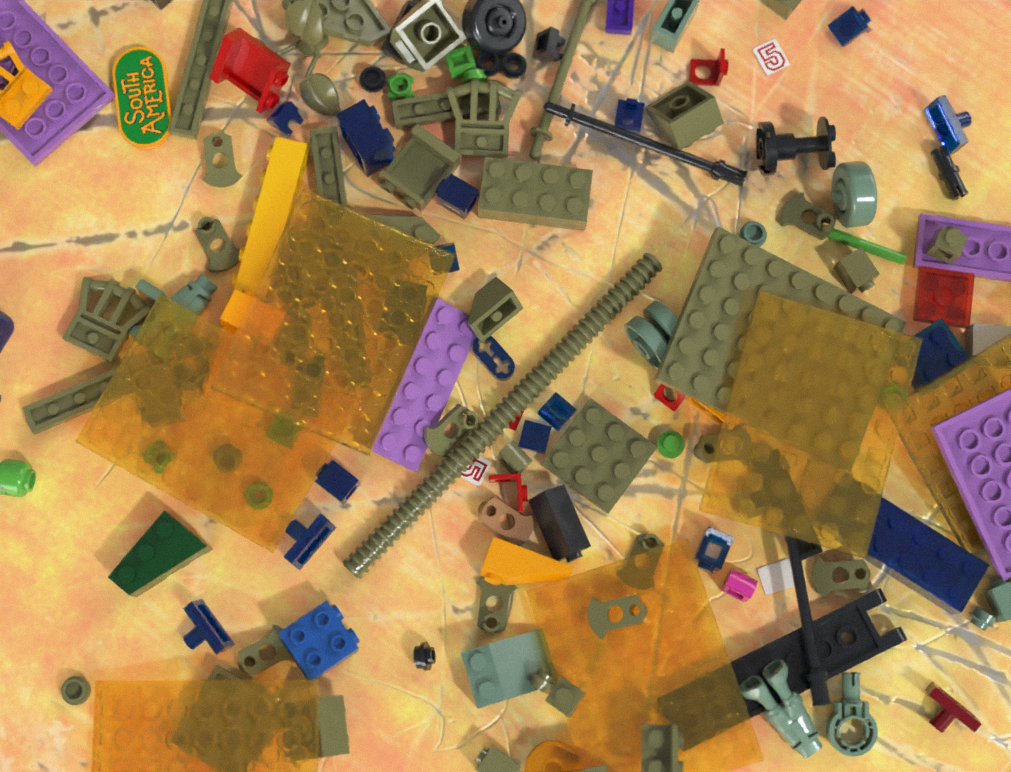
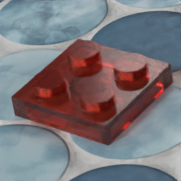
M920 266L917 275L913 321L965 329L970 327L975 274Z

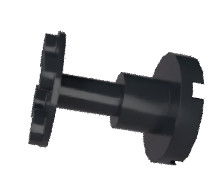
M822 116L818 119L816 136L795 138L793 133L776 134L771 121L758 122L759 128H756L757 159L763 161V165H758L762 176L775 175L777 161L794 160L796 154L817 152L822 170L835 167L836 156L835 152L832 151L831 141L836 139V130L834 125H829L826 117Z

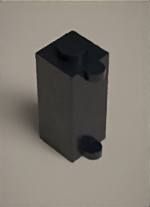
M565 485L545 490L529 499L528 502L553 559L557 561L566 559L567 563L583 557L581 551L591 547Z

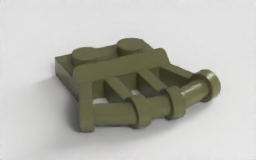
M472 79L471 82L452 88V85L445 87L456 118L454 150L460 155L508 157L509 122L523 91L516 89V91L497 83V80H490V83L478 82V79ZM471 93L470 120L462 118L456 98ZM478 93L490 94L489 121L477 120ZM497 95L511 101L503 121H495Z
M83 277L79 308L62 339L114 364L124 343L129 339V331L132 327L138 326L143 321L149 319L155 313V309L151 305H147L136 294L137 291L131 287L126 289L120 286V283L114 279L102 281L93 280L92 277ZM104 291L93 312H88L91 292ZM116 295L121 300L110 320L107 321L101 317L111 298ZM132 304L138 313L122 327L118 326L128 306Z

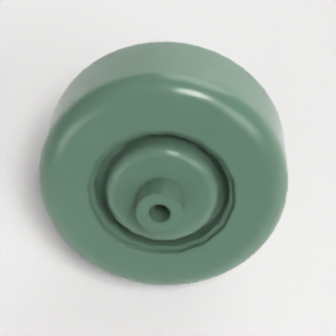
M864 161L840 163L833 173L831 199L838 221L846 228L867 226L874 220L876 214V182L870 166Z

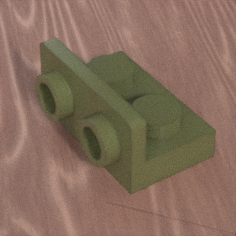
M641 724V772H683V761H678V749H683V731H678V724Z

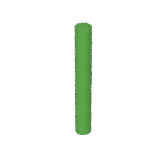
M833 229L827 237L856 249L862 247L867 253L900 265L904 264L907 257L905 254Z

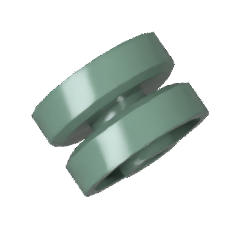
M656 300L643 309L644 318L635 316L624 325V329L638 352L649 364L658 370L678 318L665 305Z

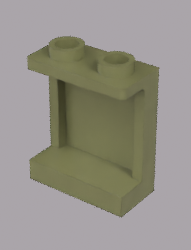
M417 123L411 131V139L385 171L381 169L378 172L380 186L390 194L395 192L402 197V203L412 210L416 208L422 212L461 164V158L459 153Z

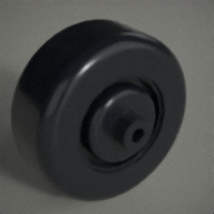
M469 0L462 14L463 33L468 43L479 52L484 51L489 54L508 53L518 46L525 34L526 13L520 0Z

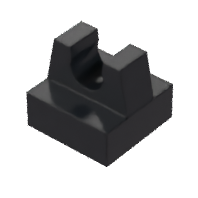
M549 27L537 33L532 58L539 61L550 60L557 62L561 60L563 54L557 52L556 47L565 45L566 40L559 35L560 30Z

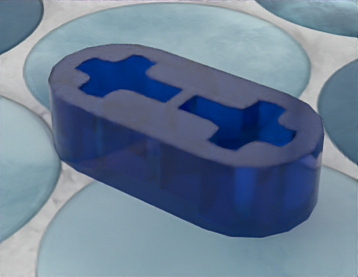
M492 336L488 337L483 343H491L490 351L493 355L490 357L486 351L480 353V341L476 337L472 345L475 357L496 380L507 381L510 379L515 371L513 359ZM496 358L501 364L506 362L509 364L507 367L508 373L505 374L503 371L496 372L498 369L494 361Z

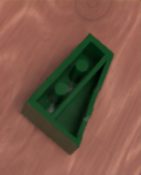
M163 511L108 578L128 595L138 597L167 579L174 572L186 567L190 562L213 549L175 517Z

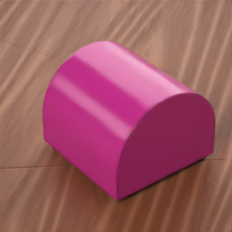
M731 568L721 587V591L742 602H746L752 597L758 581Z

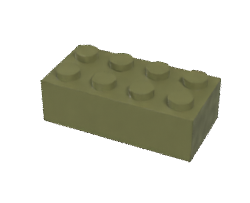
M485 157L478 218L585 231L593 170Z

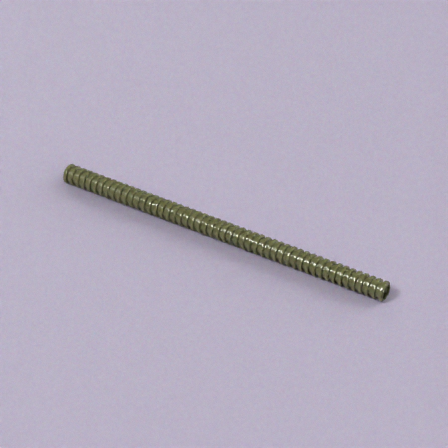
M644 253L643 259H639L637 265L631 267L632 271H627L625 273L626 277H621L620 283L616 282L614 289L610 288L608 295L604 294L602 296L603 300H598L597 306L591 307V312H587L584 315L585 319L581 318L579 325L575 324L573 326L574 330H569L567 332L568 336H563L561 338L562 342H557L555 344L556 348H551L549 350L550 354L544 355V360H540L537 363L538 367H533L532 373H527L526 379H521L520 385H515L514 391H509L508 397H503L502 403L496 404V409L490 411L491 415H486L484 417L485 421L479 422V427L477 429L473 428V433L471 435L467 434V439L465 441L461 440L460 446H455L453 453H448V458L441 461L443 464L441 466L437 465L435 467L436 471H431L429 473L430 477H425L423 479L424 483L422 485L419 483L417 485L418 489L416 491L412 490V495L410 497L406 496L404 503L400 502V508L398 510L394 509V514L392 516L388 515L386 517L388 520L386 522L382 521L380 523L381 527L379 529L376 527L374 529L375 533L373 535L369 534V539L367 541L363 540L361 542L363 545L360 548H355L356 552L354 554L351 553L349 555L351 558L348 561L345 559L343 563L357 579L363 577L361 574L364 571L366 573L369 571L368 567L370 565H375L374 561L376 559L380 560L382 558L380 556L382 553L386 554L388 552L387 548L389 546H394L393 542L395 540H400V534L404 535L406 533L405 529L407 527L411 528V523L413 521L417 522L419 520L417 517L419 515L423 516L425 514L424 510H429L432 502H437L436 498L443 495L442 491H447L449 489L448 485L450 483L453 485L455 483L454 479L456 477L460 478V473L462 471L466 472V467L468 465L472 466L474 459L478 460L479 453H484V448L486 446L490 447L492 445L491 441H496L498 439L497 435H502L504 433L503 429H508L510 422H515V417L522 414L521 410H526L528 408L527 404H532L533 398H538L539 392H544L545 386H550L552 379L556 380L557 374L563 372L562 368H567L569 366L568 362H573L575 360L574 356H579L581 354L580 350H585L587 348L586 344L592 343V338H596L599 335L598 332L604 330V325L608 326L610 319L614 320L616 318L615 314H620L622 312L621 308H626L627 302L633 301V296L639 294V289L643 290L645 288L644 284H649L651 282L650 278H655L656 272L662 271V265L652 254Z

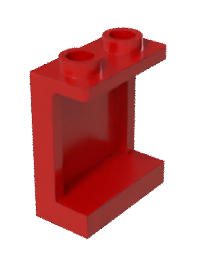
M238 28L224 36L209 79L216 84L226 79L259 102L256 111L261 114L268 109L275 108L278 104L280 90L289 78L287 73L291 63L242 28Z

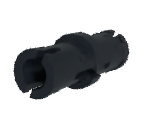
M940 146L939 151L938 148L932 150L930 154L940 171L938 176L940 180H944L951 199L954 201L958 200L959 196L961 198L966 196L969 192L966 190L959 175V166L954 165L947 146Z

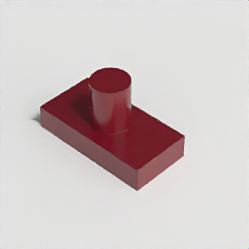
M933 681L925 689L928 696L942 706L929 721L941 733L948 728L955 718L974 733L982 725L978 717Z

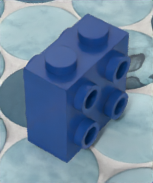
M325 601L278 633L279 639L309 684L357 653L359 649L357 644L360 641L352 628L347 630L341 622L344 619L341 611L335 604L330 606L328 601Z

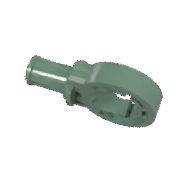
M842 672L843 698L840 701H834V712L828 718L826 735L830 744L840 753L852 757L861 756L870 751L874 746L878 736V728L874 718L869 714V702L860 699L861 673L850 672L849 674L848 672ZM850 707H853L852 713H850ZM849 719H859L863 724V735L868 738L867 741L860 738L855 743H845L844 740L839 738L841 737L840 727L843 722L845 723ZM834 733L835 736L839 738L838 741L844 745L843 748H841L835 741Z

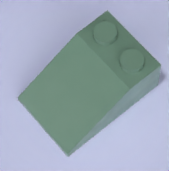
M543 628L461 652L477 709L538 690L530 684L532 680L530 676L533 671L537 672L539 668L553 677L551 683L555 685L558 681Z

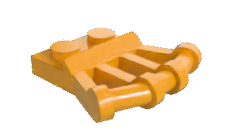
M8 40L0 48V60L10 55L19 72L14 77L0 66V76L9 82L3 90H0V117L19 130L51 94L53 89L23 65L17 52Z

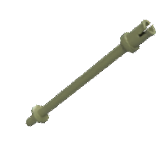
M598 0L581 1L547 102L558 104L591 4ZM545 110L539 126L530 129L531 135L535 137L529 153L530 158L533 160L539 158L544 142L553 139L552 133L548 131L553 114Z

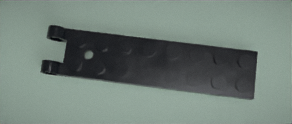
M881 588L813 621L820 665L824 668L825 672L828 671L829 677L826 680L908 640L901 626L879 636L867 611L887 601ZM802 627L656 699L668 724H678V731H683L682 752L764 712L765 708L760 702L743 697L739 691L740 684L750 676L757 675L761 677L774 700L778 704L782 703L777 692L763 676L765 666L774 660L782 659L787 664L788 675L786 680L790 691L800 694L810 689L809 681L805 680L809 664ZM845 631L849 632L852 637L848 643L844 642L841 638L842 633Z

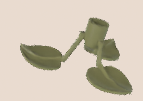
M296 1L286 9L285 20L290 31L300 36V40L275 53L281 56L299 48L303 55L313 56L305 74L307 80L302 81L299 85L301 97L307 106L320 114L329 116L339 115L342 111L339 106L338 92L332 80L321 73L312 75L317 60L322 56L319 51L329 43L328 36L324 34L323 19L318 1ZM256 38L258 41L265 45V43L262 40Z

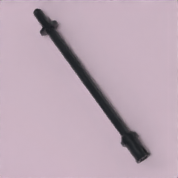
M552 102L544 104L543 108L546 112L566 119L564 124L566 127L570 125L571 121L710 172L716 181L721 179L739 187H742L745 181L744 177H746L747 171L727 165L722 159L711 162L575 111L576 104L572 103L570 109Z
M779 479L776 482L780 506L773 507L774 512H781L809 664L805 680L809 681L812 706L831 704L826 678L829 676L828 671L825 672L824 668L820 665L792 511L799 508V504H791L787 481Z

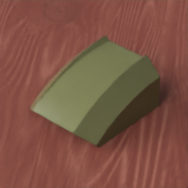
M421 0L392 29L390 43L409 68L421 72L426 71L466 39L462 30L457 27L443 7L441 0Z

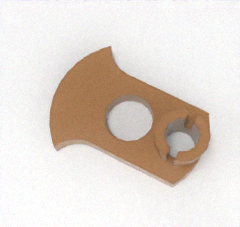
M492 497L479 505L478 520L503 536L507 542L521 546L528 540L534 527L533 514L523 516L496 497ZM492 505V513L487 515L486 508ZM508 513L513 518V525L511 528L504 530L499 525V519L503 514Z

